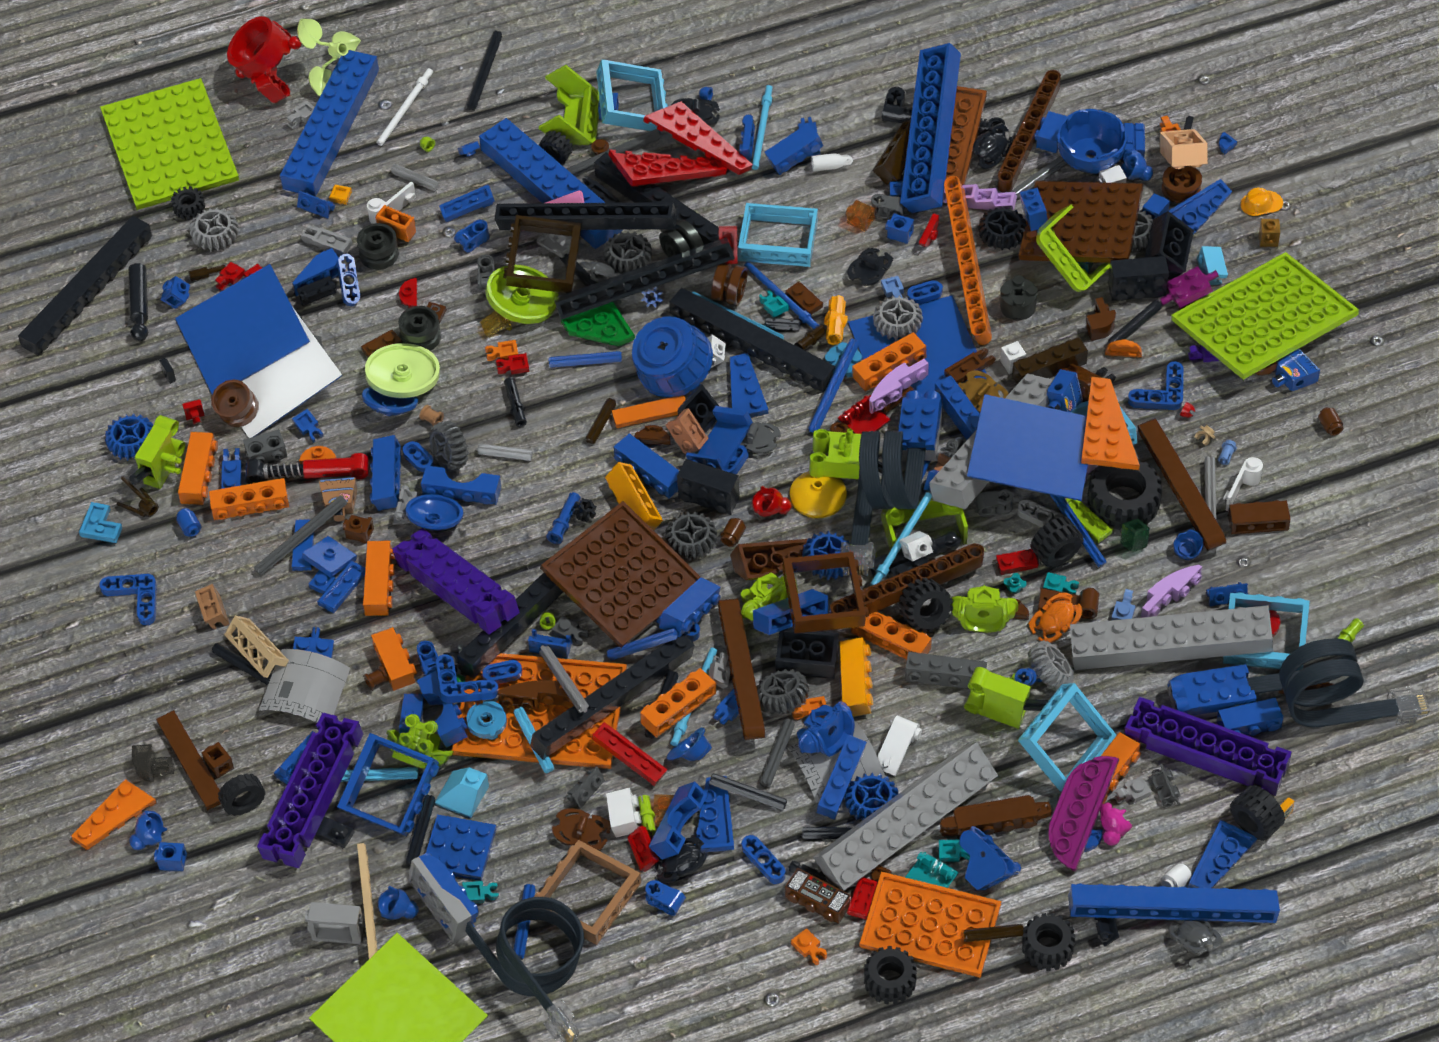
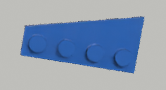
M711 777L706 778L704 788L708 795L700 810L699 824L696 832V838H699L704 843L701 846L700 852L734 850L728 791L710 785Z
M1220 819L1187 887L1214 888L1257 841V838Z

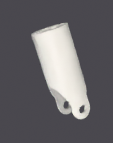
M833 153L811 156L813 172L838 169L853 162L850 155Z

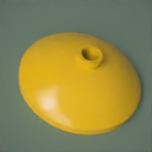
M809 471L798 476L790 487L791 504L799 513L810 518H826L836 514L844 506L847 498L846 486L840 478L824 476L816 478L811 476Z

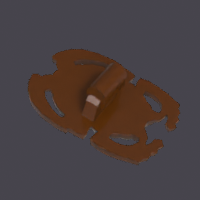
M566 808L557 813L556 818H559L560 824L552 826V832L558 841L566 845H575L580 840L597 850H601L606 845L607 839L601 842L599 835L605 829H607L606 833L609 834L611 825L610 821L598 815H592L591 819L589 818L590 814L583 810ZM595 821L601 822L603 824V828L597 825ZM599 841V842H598L597 844H595V845H590V844H588V843H590V842Z

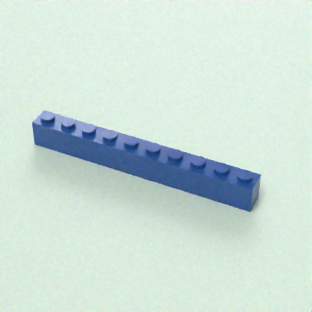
M1079 883L1071 884L1068 894L1070 917L1276 923L1280 913L1277 890L1085 885Z

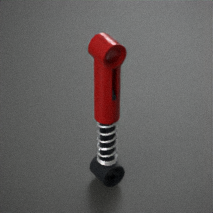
M354 453L346 458L303 460V464L296 463V465H292L290 463L285 465L283 463L281 466H278V464L276 466L270 464L269 466L265 465L261 460L253 459L246 463L245 481L248 484L264 482L265 479L270 477L275 479L278 476L280 478L286 476L289 478V476L296 477V475L300 477L304 475V479L342 476L364 479L368 476V456L363 453Z

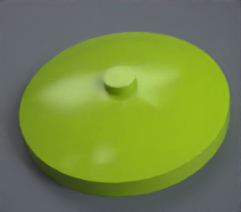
M508 265L498 268L490 275L485 289L487 300L491 307L506 319L522 324H535L547 320L555 312L557 306L554 297L558 296V292L506 286V278H503L504 267L508 268ZM515 265L514 274L548 278L534 268Z

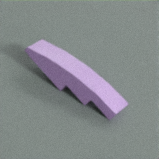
M977 184L962 185L965 190L968 208L994 210L996 207L1002 209L1003 206L1005 209L1011 207L1014 210L1017 199L1015 192L998 193L996 188L979 189ZM944 188L943 203H947L945 188Z

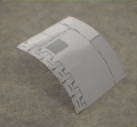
M282 649V654L289 661L286 667L275 665L259 710L287 712L310 719L316 723L322 712L334 715L350 667L335 659L311 651Z
M854 721L853 736L866 741L867 744L851 781H855L856 776L862 778L864 773L870 776L872 772L874 776H878L881 773L882 778H885L881 764L870 741L858 723ZM799 743L788 746L787 748L802 769L818 805L841 750L837 754L828 757L821 752L801 753Z

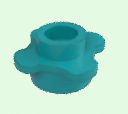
M1014 573L1010 578H1005L1003 584L1007 586L1008 591L1011 593H1019L1027 585L1026 581H1023L1018 573Z

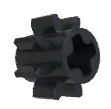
M582 498L580 502H575L573 506L575 509L572 514L576 515L578 521L588 523L590 518L594 519L597 506L594 505L591 499Z

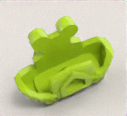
M769 573L758 578L750 589L742 590L741 599L745 603L741 611L742 617L753 621V610L788 598L784 576L779 578L773 573ZM768 584H772L773 587L768 589Z
M985 585L969 588L967 597L954 596L951 598L953 601L951 604L953 616L960 620L965 630L990 633L1001 631L1006 623L1014 618L1016 611H1018L1016 599L1000 598L999 589Z
M410 714L405 718V724L410 727L409 732L400 733V735L397 730H387L386 732L388 734L387 740L434 758L439 762V767L446 763L453 754L452 750H439L441 738L435 733L438 730L437 723L431 720L422 723L416 714ZM391 750L393 751L392 757L423 769L427 766L426 763Z

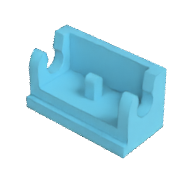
M1202 246L1197 256L1201 272L1207 275L1216 270L1219 275L1217 278H1227L1228 273L1221 247ZM1217 278L1209 282L1210 285H1221L1222 280H1216Z

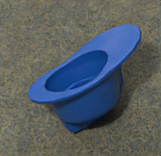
M703 727L697 729L688 738L680 742L678 746L672 748L667 754V759L674 760L681 756L688 761H697L703 758L712 748L704 736L705 729Z

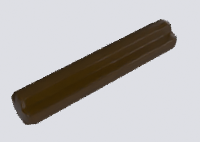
M607 398L586 436L587 443H596L612 414V410L616 406L615 399Z
M1023 924L966 929L963 932V939L965 942L1019 937L1023 936L1024 926Z

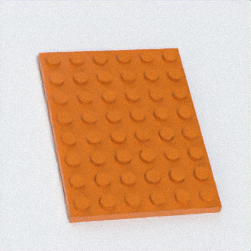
M500 653L488 664L516 660L522 666L521 677L515 681L498 684L499 690L528 681H558L544 659L539 656ZM557 658L584 698L627 669V664ZM483 670L474 679L466 675L465 682L484 680ZM467 689L464 692L467 694H471L474 692V690ZM482 700L461 702L460 710L462 714L459 716L464 718L466 724L469 709L475 704H483ZM540 703L538 709L524 708L535 731L569 709L561 705H546L544 703ZM500 704L506 713L507 724L503 732L496 739L490 740L488 738L476 737L467 728L465 731L468 737L453 744L452 755L539 763L514 716V710L519 708L517 706L507 707ZM621 706L549 755L552 763L592 768L597 766L598 768L611 769L613 755L592 740L591 737L603 722L617 731ZM487 717L486 719L482 720L484 722H490V717Z

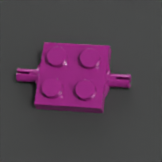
M1198 266L1190 269L1186 273L1168 281L1167 288L1169 294L1160 298L1162 305H1165L1173 300L1181 308L1211 293L1213 290L1209 281L1219 277L1216 270L1206 275L1201 272Z

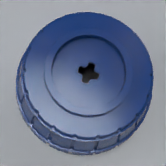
M665 316L652 320V322L647 323L638 332L632 346V360L636 367L638 378L647 391L663 398L679 397L697 388L706 378L712 366L713 350L709 339L698 328L690 325L683 319ZM661 342H664L665 344L668 343V345L665 346V350H662L661 348L658 349V347L661 345Z

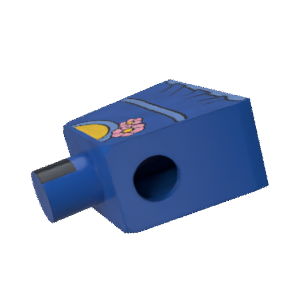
M1297 349L1278 362L1276 376L1272 378V382L1277 388L1285 384L1290 391H1295L1318 382L1320 369L1300 349Z
M1059 370L1047 390L1049 400L1047 408L1072 412L1083 401L1076 372Z

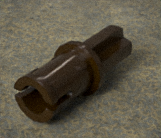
M820 325L812 332L805 333V336L794 345L806 350L809 346L815 345L817 340L826 334V329Z

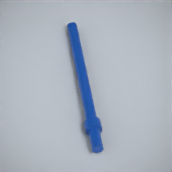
M751 262L744 264V267H747L776 296L779 295L804 324L807 323L813 330L820 326L811 318V314L806 310L803 311Z

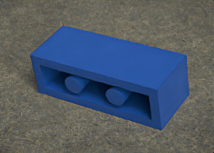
M807 123L764 153L775 171L781 175L797 163L802 162L812 153L817 152L823 147L820 136Z
M1276 698L1218 710L1217 724L1219 726L1251 736L1265 731H1276L1282 728L1283 715Z

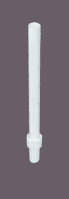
M428 68L423 76L418 78L416 86L377 140L379 146L385 143L419 92L426 87L428 79L433 74L432 69Z

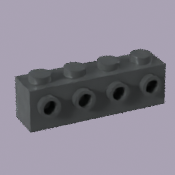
M908 652L905 681L969 689L968 683L975 668L983 667L987 669V662Z

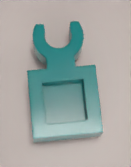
M769 290L767 291V297L759 295L760 303L763 304L764 309L772 317H776L789 310V305L779 295L773 297V293Z
M1048 572L1043 589L1076 595L1077 591L1071 588L1078 589L1079 582L1075 580L1067 582L1066 576Z
M939 840V861L960 862V857L969 860L970 855L960 846L959 840Z
M483 881L462 882L467 897L475 904L484 903L486 897L490 900H496L499 897V893H492L490 891L497 889V883L493 882L483 886Z

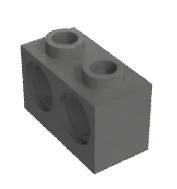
M279 429L243 440L248 460L257 459L267 464L288 457Z

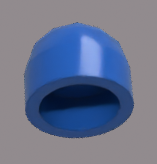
M702 87L699 90L701 100H712V87Z

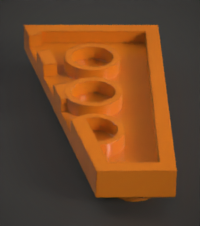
M125 779L71 835L72 840L88 850L108 837L111 831L124 826L127 820L133 816L136 818L142 813V810L148 806L152 807L155 805L156 800Z

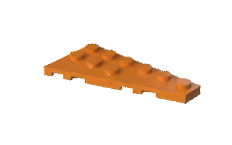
M1092 377L1081 463L1139 470L1140 464L1111 379Z

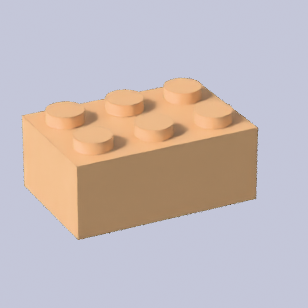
M1195 129L1160 132V153L1173 168L1182 169L1184 166L1190 165L1192 167H1201L1202 164H1208L1207 142Z

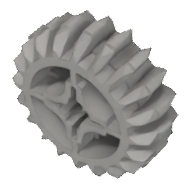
M218 207L215 210L209 208V211L203 210L202 214L197 213L196 218H192L190 236L198 248L202 247L204 250L209 248L210 251L217 249L219 251V248L223 247L226 249V245H232V241H236L239 226L235 216L230 211L226 212L224 208L219 210Z
M892 295L891 299L885 297L884 302L879 301L873 314L874 327H876L877 332H881L882 337L887 335L888 339L894 337L897 340L913 332L916 334L923 322L919 304L915 303L914 299L908 300L907 296L901 298L899 295L898 298H894Z
M1043 640L1032 646L1028 653V660L1038 678L1048 688L1057 691L1062 684L1073 682L1074 671L1071 669L1072 666L1054 644Z

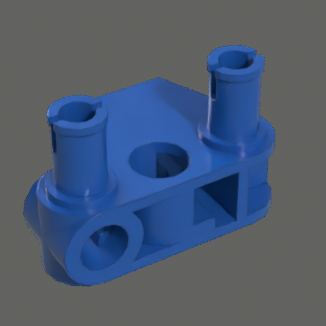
M974 826L961 834L959 844L970 855L965 879L976 890H988L1012 875L1019 874L1016 871H1021V865L1018 862H1013L993 842V838L990 835L984 834Z

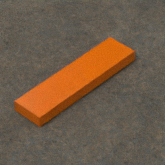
M685 396L670 397L612 410L616 429L678 415V408L686 400Z

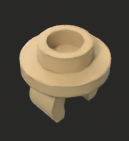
M1201 425L1199 428L1202 431H1198L1195 434L1197 440L1201 436H1205V439L1202 441L1205 446L1209 444L1210 437L1215 439L1213 435L1215 431L1208 425L1205 427Z

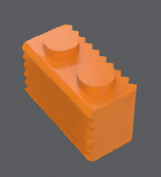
M384 205L375 217L376 223L392 227L396 237L406 242H409L416 233L414 216H408V214L389 208V206L386 207Z

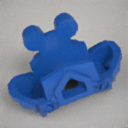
M839 701L834 707L822 705L815 710H811V713L804 721V725L808 726V728H802L797 731L800 752H821L830 757L842 750L848 734L853 736L855 728L852 711L846 703ZM827 715V716L824 717L823 719H822L821 717H816V716Z

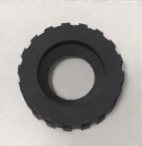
M238 775L231 778L220 788L218 799L227 814L233 816L243 815L254 810L262 803V800L265 798V789L256 775ZM248 791L243 796L236 798L241 793Z

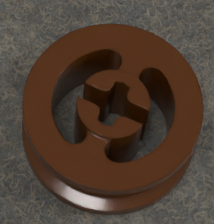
M1191 165L1184 166L1182 169H1175L1172 166L1168 167L1162 177V193L1168 200L1180 204L1201 191L1202 175L1200 171Z

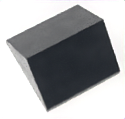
M700 384L678 408V416L683 410L689 408L706 433L717 421L713 414V409L719 405L706 388Z

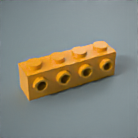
M618 462L605 476L609 488L615 494L619 504L624 501L654 531L663 521L661 515L632 465Z
M863 637L840 641L842 702L846 703L851 709L853 717L871 714V705H873V697L870 693L873 685L871 677H869L872 667L870 661H868V656H871V650Z

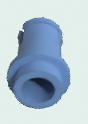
M1226 440L1222 444L1223 449L1218 461L1223 465L1230 463L1232 454L1237 449L1236 443L1232 440Z

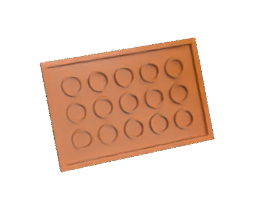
M881 872L859 947L876 952L881 947L887 949V946H892V949L899 947L901 952L906 950L908 957L912 956L916 962L981 978L992 939L965 942L963 932L966 929L996 926L1002 901Z

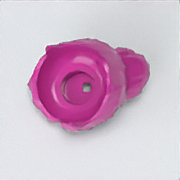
M1108 802L1102 804L1100 809V821L1105 831L1102 837L1106 844L1115 846L1119 843L1121 836L1130 831L1133 826L1123 817V814L1126 812L1125 809L1112 808L1111 803Z

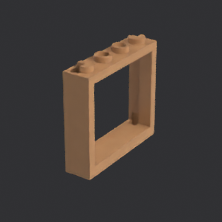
M578 840L575 845L569 848L565 859L557 864L554 874L546 879L541 892L538 891L534 897L550 898L580 855L625 878L626 880L592 927L580 921L584 931V939L597 945L640 886L641 873Z

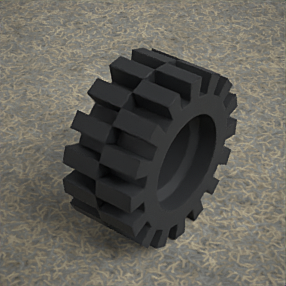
M549 131L539 143V146L560 164L565 163L573 152L572 143H569V139H565V135L561 136L560 132L556 134V131Z
M189 186V189H186V187H183L182 191L178 189V193H173L174 196L171 197L174 214L178 218L181 216L183 220L185 217H187V220H190V217L196 218L197 213L201 214L204 210L203 194L200 190L198 191V188L193 189ZM187 201H193V202H194V203L191 204V205H182L183 203H185V202H187Z

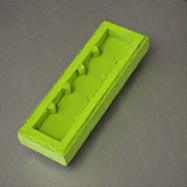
M1066 499L1094 541L1099 544L1112 534L1113 529L1081 501Z

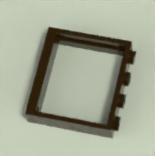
M516 215L515 223L511 224L510 233H513V237H509L508 248H511V250L506 254L508 268L504 267L503 278H506V286L561 293L572 292L581 223ZM521 230L572 237L565 280L514 274Z

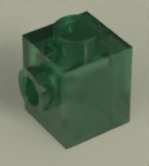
M1139 519L1123 523L1120 543L1131 552L1146 548L1150 528Z

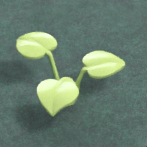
M302 18L299 20L297 28L298 37L302 45L309 49L314 48L316 43L329 46L328 52L332 56V59L322 65V68L319 66L313 67L309 73V83L320 97L332 74L331 70L325 69L326 66L341 56H345L348 50L355 51L361 40L353 34L340 31L333 35L332 42L319 41L322 37L320 24L313 19Z

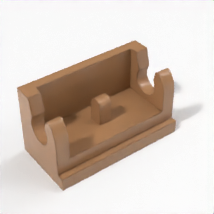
M213 584L195 591L205 623H208L212 629H217L215 625L217 622H221L224 626L230 624L221 596Z

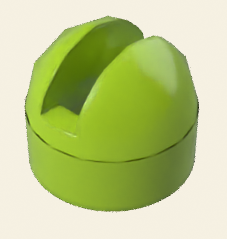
M426 136L420 140V147L426 152H430L435 146V140L431 137Z
M549 612L543 613L540 617V626L543 629L553 628L555 626L554 615ZM546 617H549L550 623L546 622Z

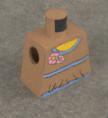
M355 477L319 480L325 507L340 495L347 501V505L333 515L335 521H344L345 514H352L354 512L357 496Z

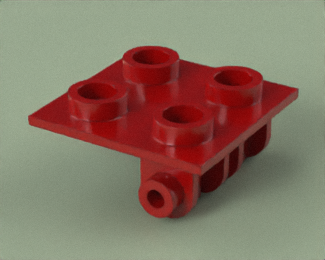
M871 395L864 396L861 401L856 402L855 405H852L850 409L844 411L838 417V420L847 424L855 434H862L863 431H877L891 421L880 410L872 414L869 412Z

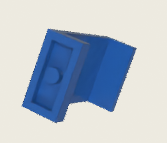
M715 406L713 414L717 423L709 434L708 440L701 447L698 454L687 452L686 457L688 460L725 471L748 433L753 421L747 410Z

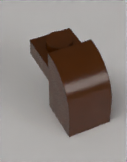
M1103 297L1095 299V314L1086 316L1085 327L1091 341L1108 337L1115 327L1116 312L1115 310H1109V306L1104 303Z

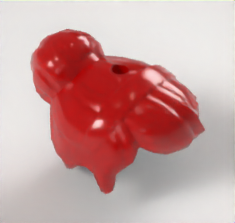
M761 486V490L752 497L751 504L754 512L763 517L772 516L777 513L787 514L792 507L789 499L783 497L775 488Z

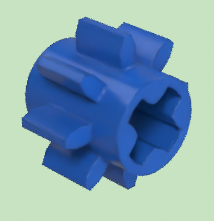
M658 286L641 292L644 295L641 301L647 303L646 307H649L651 304L657 307V301H663L660 297L664 292L659 291ZM654 293L655 298L653 300L650 299L651 296L649 294Z

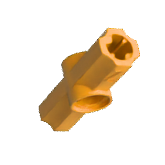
M840 295L832 296L829 299L828 312L824 319V324L827 325L826 339L830 345L842 342L843 329L848 320V316L845 315L846 301Z

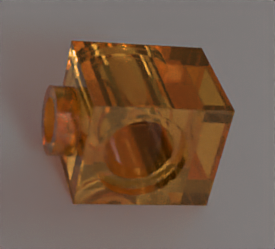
M855 200L852 206L849 205L846 210L847 224L866 231L875 220V208Z

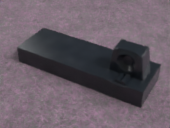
M324 816L315 836L345 848L355 832L354 828Z

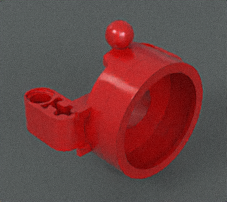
M259 16L246 22L235 33L228 46L227 59L236 68L235 73L239 78H250L251 83L256 84L261 94L271 102L277 103L290 96L288 85L276 76L277 66L281 62L283 55L289 54L291 49H299L302 43L298 36H291L276 21H271L265 16Z

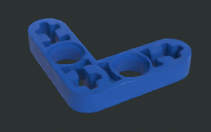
M1176 361L1170 362L1167 365L1166 390L1133 389L1129 392L1128 404L1133 408L1180 409L1183 403V365ZM1173 369L1177 371L1176 376H1173ZM1177 383L1179 387L1172 388L1170 387V384ZM1173 395H1176V402L1172 400ZM1158 397L1160 401L1153 402L1151 401V398Z
M153 575L108 576L100 581V589L105 596L137 594V617L142 625L154 623L156 619L157 584ZM126 582L133 583L130 588L123 587ZM144 597H152L150 602H142ZM145 609H148L149 615L146 618H144Z
M445 654L437 657L436 671L440 697L443 702L458 703L491 700L497 697L498 684L495 681L457 682L454 659L450 655ZM444 663H446L447 669H444ZM448 676L452 680L444 681L442 678ZM467 689L474 690L471 694H467L464 691Z

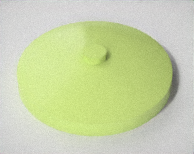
M408 343L384 346L372 353L365 364V377L371 388L382 395L394 398H410L424 394L435 386L440 376V365L436 356L424 347Z

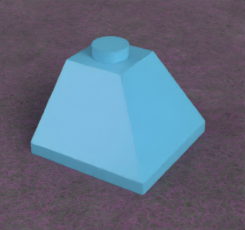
M470 767L454 770L437 797L435 805L471 819L489 788L487 774Z

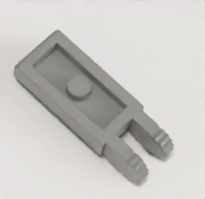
M311 225L306 228V232L309 234L303 233L301 235L303 242L326 250L332 248L339 255L346 254L352 245L351 238Z

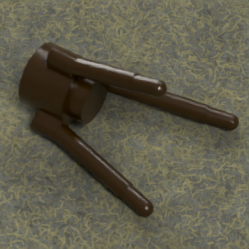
M122 476L121 480L142 500L138 504L140 510L117 502V505L137 513L143 518L146 515L152 517L158 511V504L153 501L142 487L140 491L137 490Z

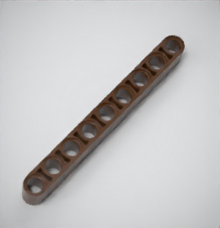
M1057 70L1046 72L998 172L997 188L1002 193L1011 192L1036 141L1034 139L1036 131L1041 129L1042 118H1046L1060 90L1061 74Z
M1154 418L1137 425L1143 442L1192 526L1202 536L1205 548L1209 551L1226 544V538L1157 419Z
M970 544L863 589L865 592L864 607L867 606L869 614L900 602L899 598L900 595L904 594L902 592L904 588L907 589L909 587L908 584L915 583L916 579H932L940 585L974 571L983 565L984 548L980 544ZM854 593L836 600L830 605V613L857 611Z
M738 598L718 600L719 617L744 740L765 738L764 722Z

